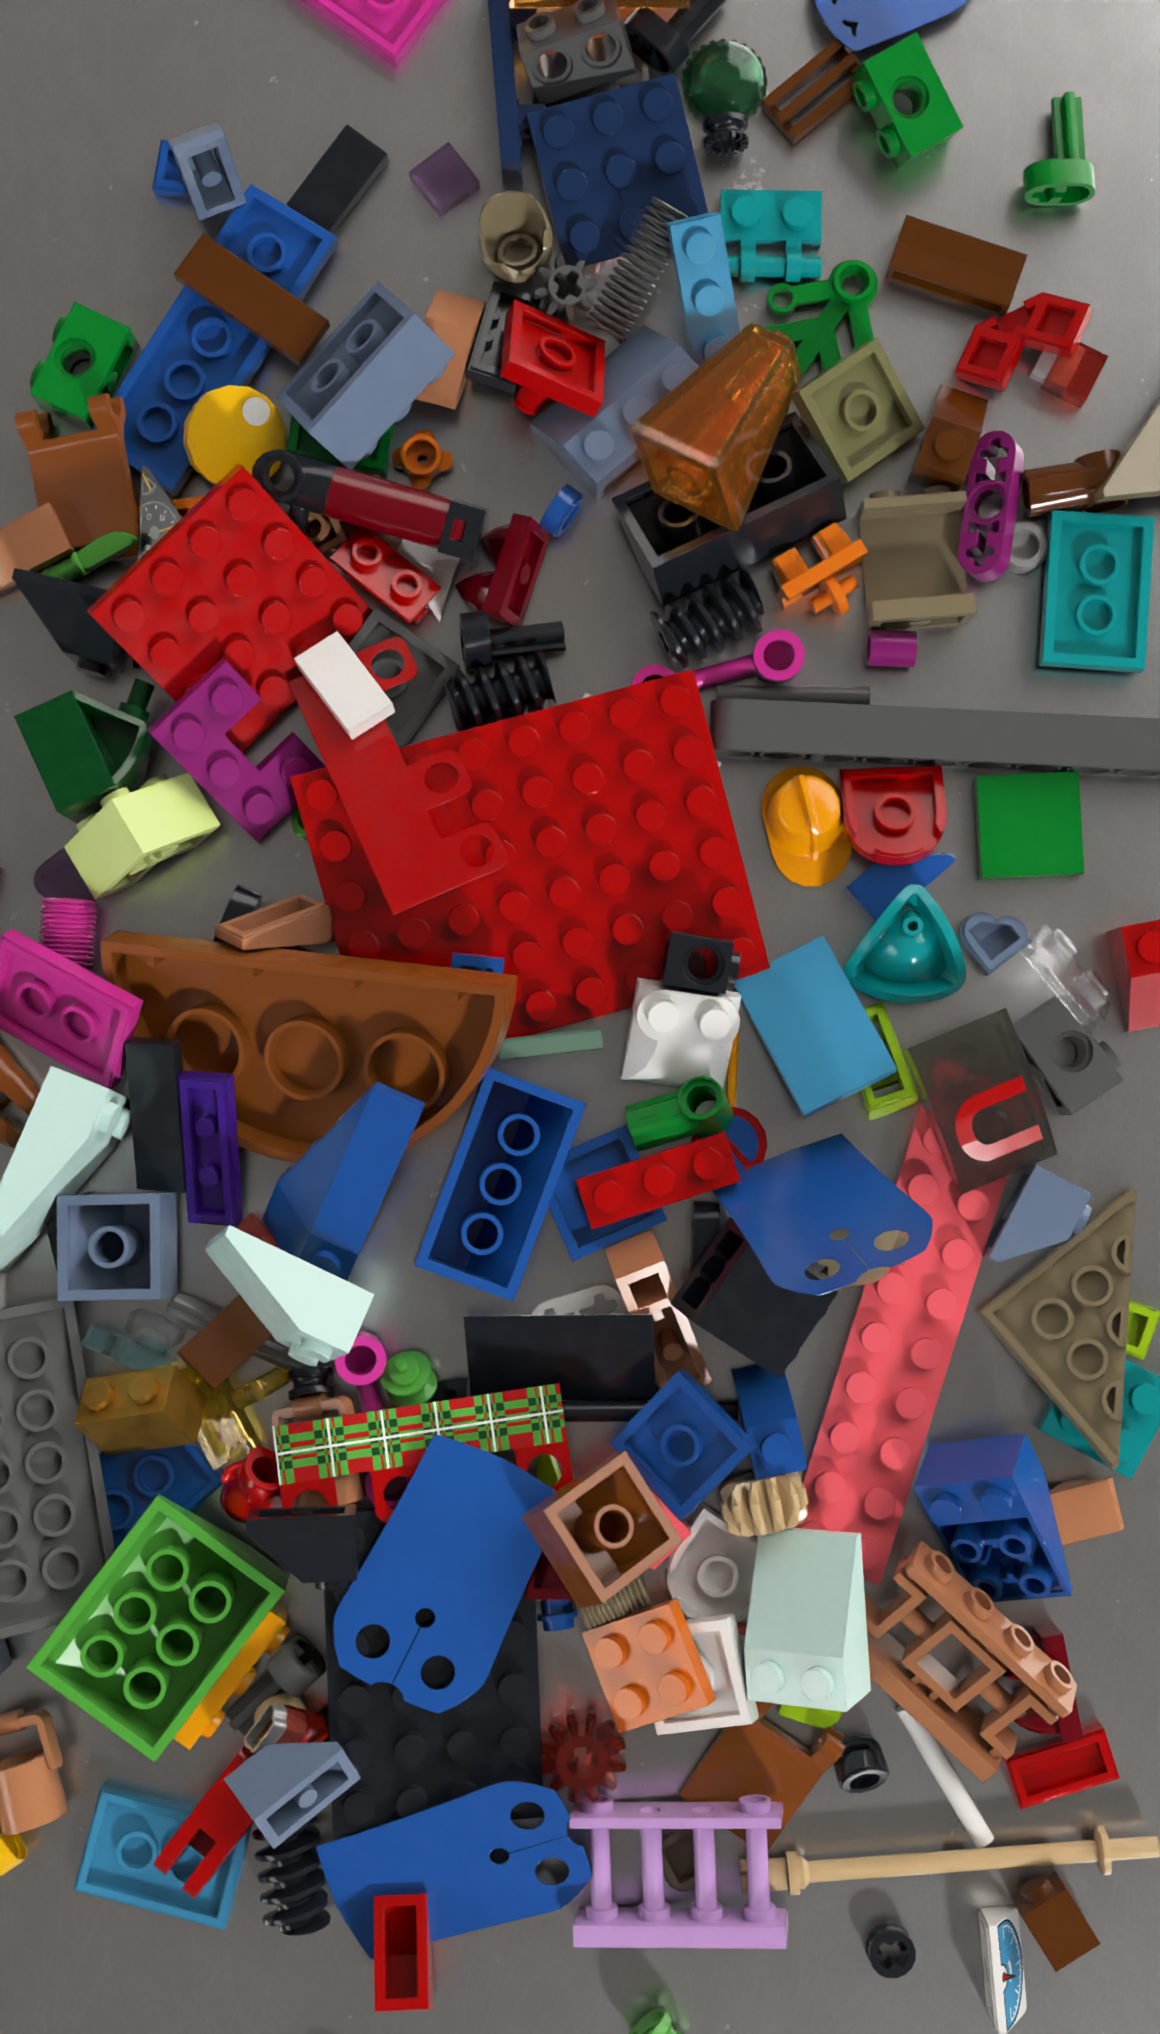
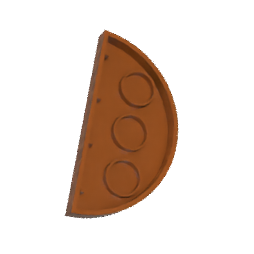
M117 930L100 941L105 980L143 1000L133 1037L181 1040L183 1072L198 1071L234 1074L238 1146L260 1155L297 1163L305 1155L308 1148L317 1139L320 1140L376 1081L426 1103L408 1145L420 1140L440 1126L461 1106L490 1069L508 1031L516 998L518 975L281 948L242 950L228 942Z

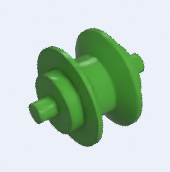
M403 1351L392 1356L387 1361L384 1372L380 1376L382 1386L387 1391L390 1401L397 1407L424 1404L432 1398L437 1389V1377L431 1369L428 1358L417 1351Z

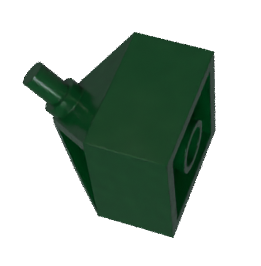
M135 678L127 702H121L118 709L70 690L14 716L58 813L78 824L86 817L99 812L102 809L100 801L111 792L123 787H127L130 792L139 790L140 786L143 785L149 763L152 735L147 731L149 728L147 721L150 713L146 709L154 691V685Z

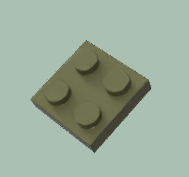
M877 338L865 342L790 394L813 438L840 476L842 484L849 483L925 429Z

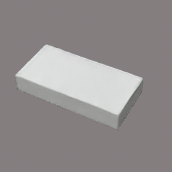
M338 631L294 658L298 669L351 740L395 713L393 703Z

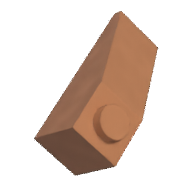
M651 1229L604 1248L628 1313L652 1314L655 1378L659 1388L661 1389L679 1370L684 1368L702 1387L713 1383L688 1318L670 1304L677 1294V1290L653 1230Z

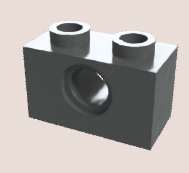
M1065 994L1052 997L1003 1031L1059 1114L1073 1115L1122 1082L1123 1079L1116 1070L1121 1064L1114 1051L1105 1041L1098 1043L1087 1028L1091 1024V1019L1084 1007L1075 998L1068 1000ZM1063 1038L1073 1041L1078 1050L1077 1059L1070 1067L1061 1064L1056 1057V1046Z

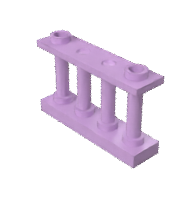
M760 1794L742 1796L739 1798V1802H613V1797L609 1795H590L584 1797L582 1802H575L570 1813L569 1829H588L589 1861L592 1877L590 1878L591 1902L586 1907H579L573 1924V1947L787 1949L789 1930L788 1908H776L770 1902L767 1829H781L783 1802H771L769 1796ZM609 1829H640L643 1903L639 1904L638 1907H618L617 1903L612 1901ZM661 1829H693L696 1903L692 1904L691 1908H670L669 1903L664 1902ZM714 1829H746L749 1903L745 1904L744 1908H723L722 1904L717 1902Z

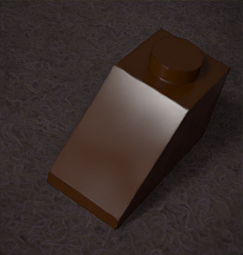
M940 384L907 480L908 482L926 488L938 485L950 486L951 492L960 490L966 479L982 432L988 404L987 399Z

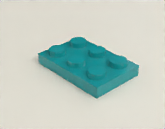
M1061 510L1051 511L1048 515V550L1045 559L1039 666L1141 673L1145 670L1155 517Z

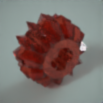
M589 1709L586 1713L585 1722H578L577 1714L574 1710L567 1711L566 1723L568 1727L566 1728L561 1723L552 1720L548 1725V1731L552 1738L541 1739V1753L547 1756L542 1760V1774L553 1775L550 1781V1789L556 1792L568 1785V1800L572 1803L576 1802L579 1798V1791L586 1789L588 1798L595 1803L599 1799L598 1784L607 1790L613 1791L617 1787V1781L612 1773H620L626 1770V1760L617 1755L626 1749L625 1739L619 1736L611 1737L615 1730V1722L612 1719L605 1720L597 1727V1715L593 1709ZM586 1747V1754L590 1753V1762L580 1764L578 1756L574 1759V1749Z

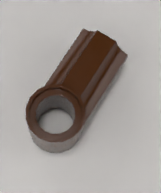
M1115 449L1101 450L1078 457L1072 463L1024 470L1022 472L1020 493L1027 517L1050 514L1052 510L1071 511L1082 509L1083 512L1102 513L1128 504V499L1095 502L1094 496L1098 488L1105 483L1116 466L1115 463L1121 455L1120 451Z

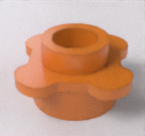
M427 429L416 431L414 436L410 437L402 447L396 448L392 454L394 466L398 469H403L410 477L411 486L419 490L428 489L431 485V480L440 472H448L453 465L451 453L441 450L434 434ZM422 455L427 457V462L424 464L418 462V458Z

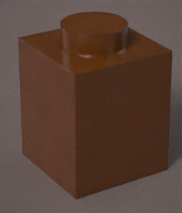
M1056 1871L1048 1876L1038 1875L1028 1880L1021 1887L1020 1894L1012 1898L1021 1917L1055 1972L1101 1944Z

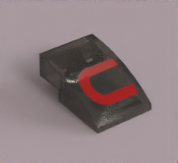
M1006 1008L991 1012L902 1050L922 1095L920 1101L960 1194L974 1190L1058 1154L1037 1085Z

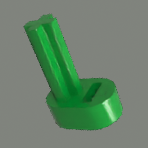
M1065 92L1063 97H1053L1051 99L1055 159L1034 162L1023 171L1024 200L1031 205H1077L1088 201L1095 195L1094 165L1085 159L1081 97H1075V92Z

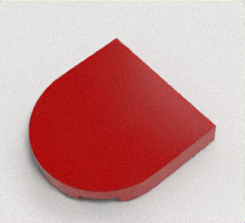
M942 765L839 769L838 785L843 830L847 840L859 854L878 864L904 866L924 859L935 850L941 841L947 820Z

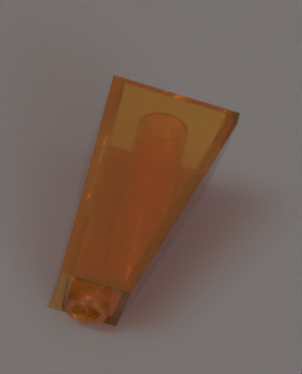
M750 323L634 423L630 430L654 493L731 531L736 532L739 529L791 402L790 394L795 391L801 377L795 345L786 334L779 330L769 331Z

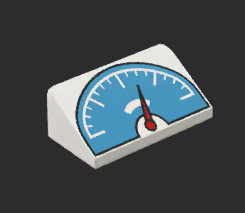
M1014 1905L981 1907L980 1911H978L986 2009L995 2031L997 2030L998 2034H1006L1024 2015L1027 2007L1018 1909Z

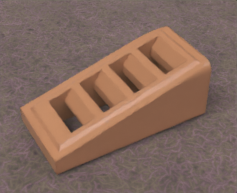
M301 893L214 927L217 938L242 950L323 944L335 940L331 926L330 906Z

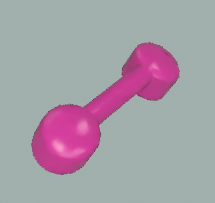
M784 629L771 630L757 641L752 654L694 670L698 689H705L754 674L772 683L784 682L795 676L802 668L805 659V649L800 638L793 632ZM659 664L648 665L635 674L631 685L675 673L668 667Z
M359 1330L349 1354L334 1359L335 1368L343 1380L356 1385L362 1413L383 1410L376 1380L382 1375L387 1364L386 1351L381 1340L376 1335L365 1330ZM369 1471L364 1473V1489L369 1501L375 1506ZM398 1476L387 1483L384 1489V1499L388 1506H397L411 1480L410 1478Z

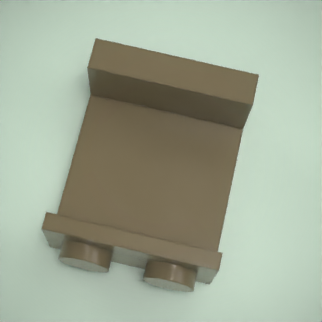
M938 485L924 488L918 495L900 496L899 490L887 489L873 492L869 495V498L862 500L857 512L859 539H861L868 550V553L861 557L867 632L870 629L903 630L968 625L976 615L975 593H967L965 570L958 561L961 534L960 511L967 502L966 491L951 492L950 486Z

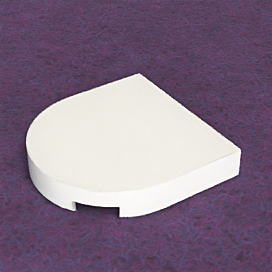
M702 1501L688 1521L692 1534L667 1558L665 1576L671 1599H678L682 1612L687 1619L734 1613L736 1623L748 1620L758 1537L755 1535L750 1537L743 1535L735 1536L728 1533L721 1513Z

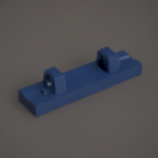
M488 0L503 184L523 182L520 151L522 139L531 138L525 116L526 113L544 109L545 104H519V100L516 99L512 46H514V41H518L516 25L527 21L531 16L537 14L538 10L536 4L511 5V0Z

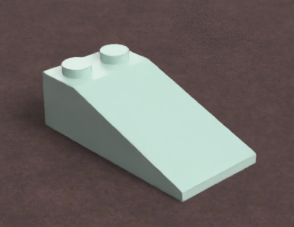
M50 1067L0 1182V1273L8 1272L57 1213V1195H74L112 1152L118 1139L124 1140L132 1127L129 1098L56 1067Z

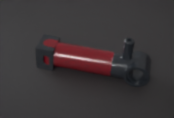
M276 449L265 452L256 460L252 468L253 478L276 503L290 506L288 517L304 534L309 514L312 512L438 550L437 552L470 562L476 559L489 512L488 508L429 493L305 456L293 450ZM277 461L287 463L292 468L294 474V481L286 491L275 488L269 478L270 469Z

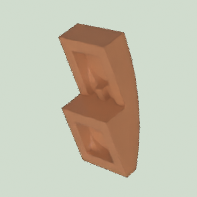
M49 502L0 528V595L18 587L12 579L14 568L37 572L75 552L54 507Z

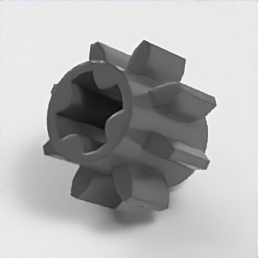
M558 255L555 259V270L553 272L544 267L539 268L536 275L545 284L542 288H538L533 292L532 299H543L548 307L545 311L546 314L552 316L554 312L563 314L565 322L570 324L574 320V308L576 306L585 312H588L593 306L591 301L584 297L585 292L592 290L597 285V280H586L581 272L585 261L581 260L575 266L565 265L563 256ZM567 280L573 286L570 289V294L562 300L556 295V292L559 288L558 285Z

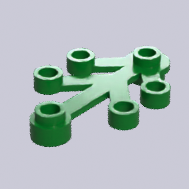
M859 260L843 261L834 267L827 280L795 286L787 283H778L769 290L766 308L769 314L777 319L790 317L794 313L796 306L828 302L819 317L768 327L751 324L741 331L744 357L749 360L760 359L765 355L767 349L800 343L773 384L762 385L751 394L747 415L750 422L756 428L767 425L788 414V398L818 354L822 372L841 360L835 329L846 313L855 344L852 351L865 342L874 339L868 306L873 302L877 294L878 279L874 270L868 264ZM849 281L856 282L860 286L861 291L854 295L848 294L844 290L843 284ZM783 294L790 299L791 304L785 308H780L774 304L773 298L776 295ZM751 335L758 336L762 340L763 345L760 348L751 349L745 344V338ZM769 404L775 408L777 414L769 419L763 418L759 414L758 408L761 405Z

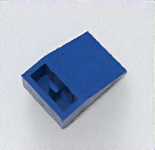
M1026 1433L930 1444L914 1488L957 1572L973 1587L982 1589L991 1598L992 1602L1071 1596L1072 1586L1045 1472Z

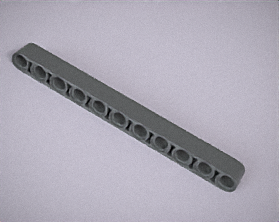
M739 698L715 699L711 701L709 731L715 755L722 757L906 766L942 765V767L1032 772L1079 771V774L1160 778V718Z

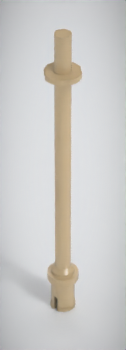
M1104 1825L1095 1826L1093 1840L813 1861H807L803 1856H797L796 1851H786L785 1857L768 1858L769 1891L788 1890L789 1895H800V1889H805L809 1883L1086 1862H1096L1102 1875H1111V1861L1160 1857V1847L1156 1835L1109 1839ZM739 1859L742 1895H746L748 1893L747 1860Z

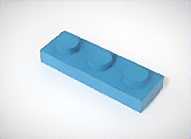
M718 211L667 222L690 357L709 379L746 370L721 214Z

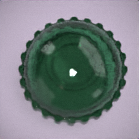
M721 39L717 42L712 40L708 45H701L698 51H693L692 58L687 59L686 68L682 71L684 79H682L681 83L684 89V98L687 99L688 107L694 109V114L701 116L703 120L714 113L729 111L741 113L749 120L750 115L757 113V108L762 106L763 97L767 95L766 86L768 85L766 68L762 66L761 58L755 55L753 49H748L746 44H739L736 40L726 41V39Z

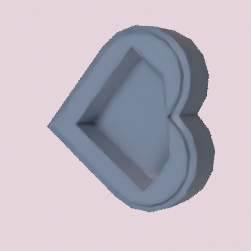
M975 912L965 917L958 929V938L962 946L985 976L991 974L1020 952L1028 939L1024 923L1013 916H1002L995 919L990 914Z

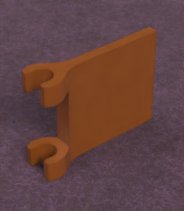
M105 393L88 397L89 413L97 429L53 438L54 425L49 412L37 414V410L33 409L15 414L16 427L27 449L37 505L40 507L49 502L54 507L74 549L85 547L98 537L114 531L130 533L135 537L139 536V520L124 440L126 409L123 398L120 396L110 398V395Z
M756 1701L759 1718L753 1724L724 1727L680 1789L679 1796L688 1802H739V1798L742 1796L760 1794L769 1796L771 1802H783L781 1829H767V1845L769 1850L820 1777L839 1759L846 1745L841 1742L844 1735L831 1726L821 1729L809 1750L763 1718L774 1703ZM728 1829L746 1842V1829Z

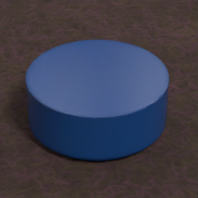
M569 484L565 485L546 509L539 525L553 537L562 535L579 512L584 501L583 494Z

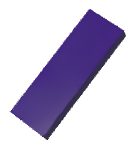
M184 1071L178 1076L188 1222L236 1227L243 1220L234 1074Z

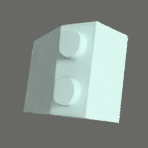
M230 1225L209 1240L205 1248L207 1254L269 1330L274 1339L290 1348L287 1353L290 1357L301 1363L317 1366L318 1361L326 1363L349 1354L375 1294Z
M789 1528L781 1530L780 1533L773 1532L764 1536H758L744 1644L747 1700L847 1712L871 1691L861 1533Z

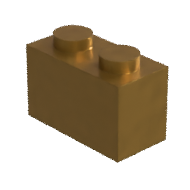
M176 1365L86 1378L74 1425L107 1455L197 1443L207 1396Z

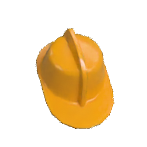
M809 766L790 767L777 773L766 785L761 799L762 816L773 859L778 870L790 881L805 887L825 885L835 880L844 871L852 853V846L843 830L839 790L835 782L823 771Z

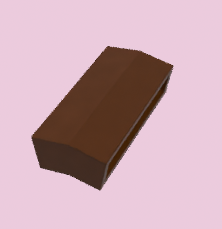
M906 215L885 278L998 316H1003L1010 307L1027 254Z

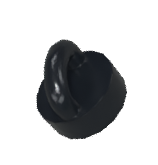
M866 1736L853 1737L842 1742L846 1745V1748L833 1765L839 1787L843 1791L863 1793L878 1788L885 1783L889 1777V1769L879 1742L874 1738Z

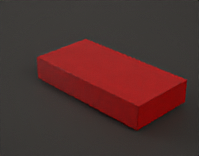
M1100 1723L1083 1728L1084 1739L1063 1743L1057 1736L1016 1749L1014 1754L1007 1760L1003 1757L1016 1803L1020 1810L1120 1779L1105 1729Z

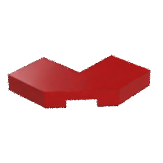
M1041 292L1023 301L1024 306L997 319L993 316L975 325L955 369L958 379L1005 391L1025 346L1072 359L1092 315L1091 305Z

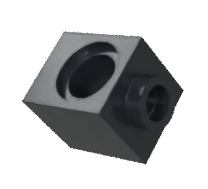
M668 929L659 980L665 985L726 994L727 982L735 984L737 981L741 954L733 952L734 942L730 939ZM700 948L710 949L715 956L713 969L704 976L691 974L688 969V959L692 952Z

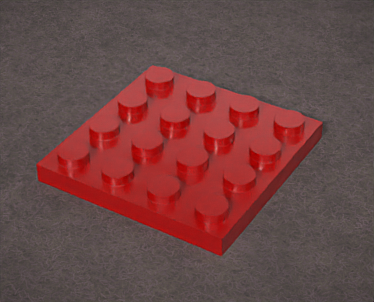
M237 464L86 611L175 701H178L220 659L224 658L262 698L225 734L243 753L296 701L288 681L298 678L303 674L298 669L294 658L336 631L339 632L349 645L373 610L245 467Z

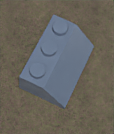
M378 281L277 394L276 398L312 437L344 466L353 469L359 461L365 460L373 453L377 446V441L390 426L402 420L408 414L412 402L428 384L434 383L443 375L447 363L455 353L416 313Z
M643 325L626 342H623L605 358L603 404L594 418L555 401L530 423V427L597 501L710 403L713 382L679 344Z

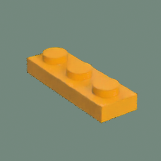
M279 1600L276 1602L173 1739L190 1750L200 1736L208 1740L214 1734L226 1715L221 1710L223 1705L232 1694L240 1698L245 1693L258 1673L253 1668L254 1664L264 1651L270 1656L273 1655L286 1638L290 1630L285 1626L289 1610L286 1605Z

